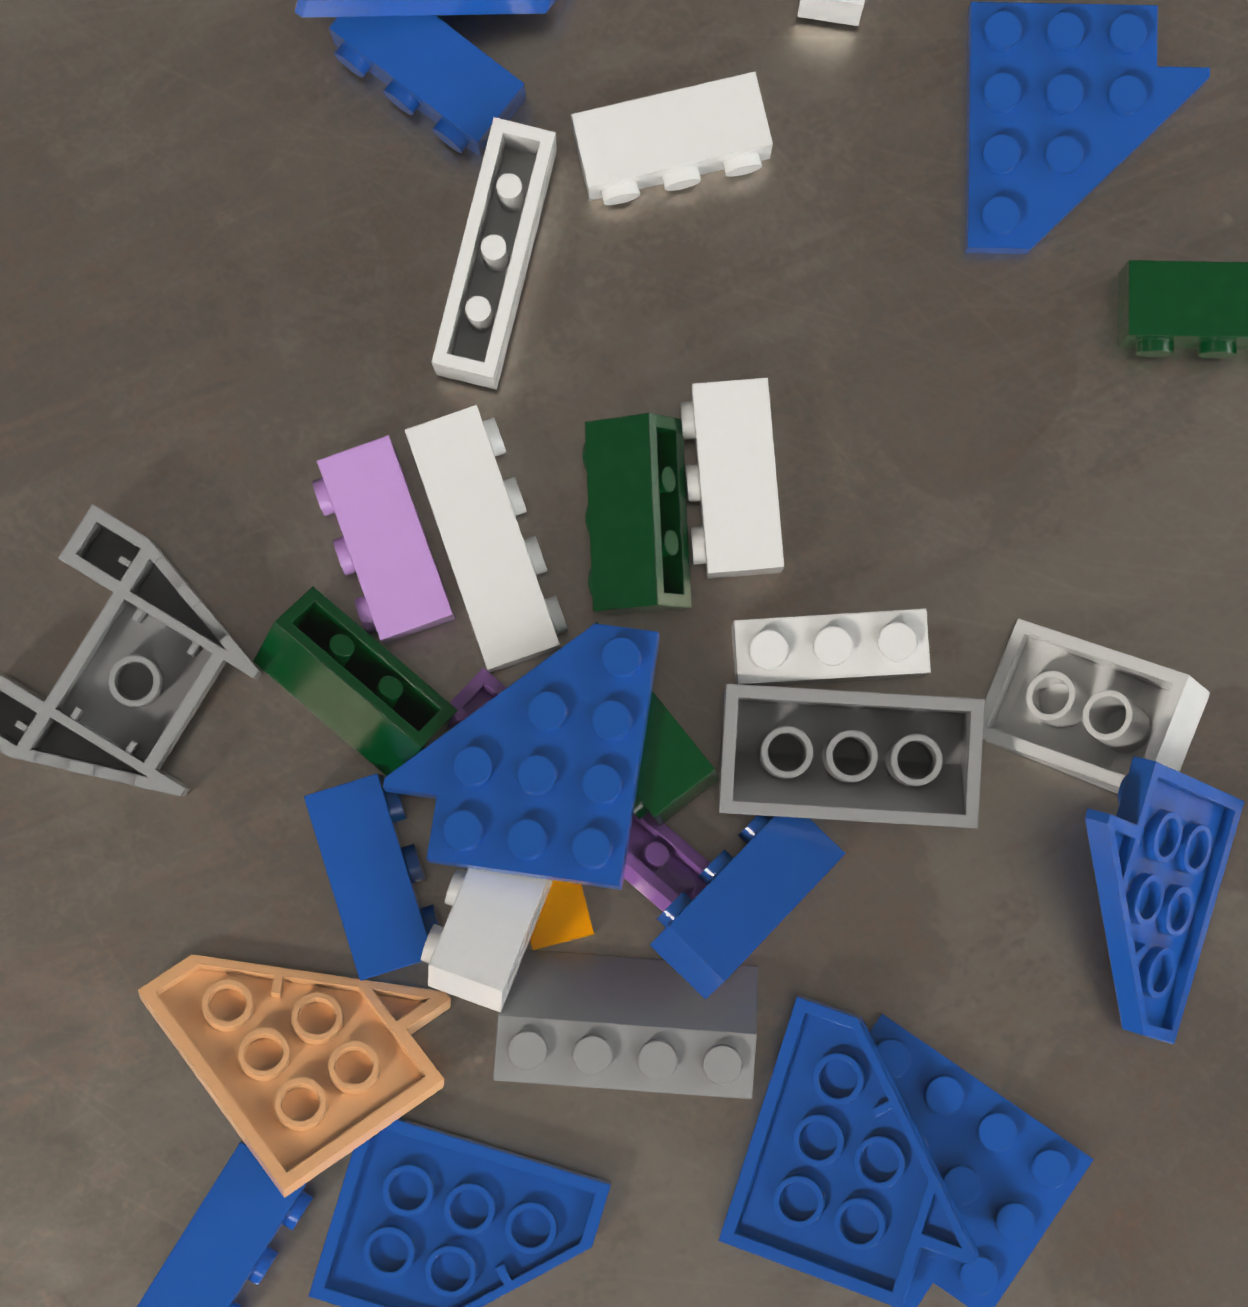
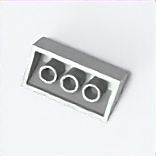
M726 684L723 694L720 746L719 813L978 828L985 699Z
M526 949L501 1013L498 1012L493 1080L752 1099L757 1036L758 966L740 965L722 985L704 999L664 959Z

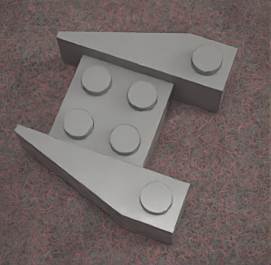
M92 504L58 559L113 593L47 698L0 671V752L15 759L65 769L175 796H187L191 787L162 770V765L226 663L231 664L258 681L263 672L154 542Z

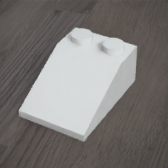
M1018 618L984 703L983 740L1118 794L1123 778L1129 773L1133 756L1159 762L1180 772L1210 692L1188 674Z

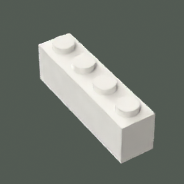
M493 118L431 361L434 371L438 376L497 390L557 153L556 132L500 118Z
M474 405L405 429L489 673L491 674L561 649L557 635L567 632L568 628L557 596L544 599L536 575L548 570L536 536L523 540L515 516L526 513L527 510L515 476L503 480L495 457L505 454L506 449L495 418L482 421L478 407Z

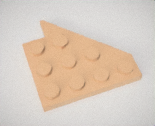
M193 954L138 989L141 1001L284 1198L444 1087L443 1076L411 1036L414 1032L451 1008V998L443 991L370 980L360 981L357 978Z

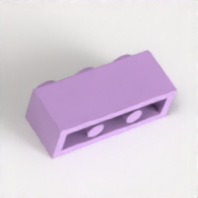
M389 435L317 460L322 477L313 480L312 485L323 515L336 514L343 537L334 539L333 544L345 576L355 572L358 576L364 596L354 599V603L363 629L368 634L377 631L380 641L386 645L456 620L396 449Z

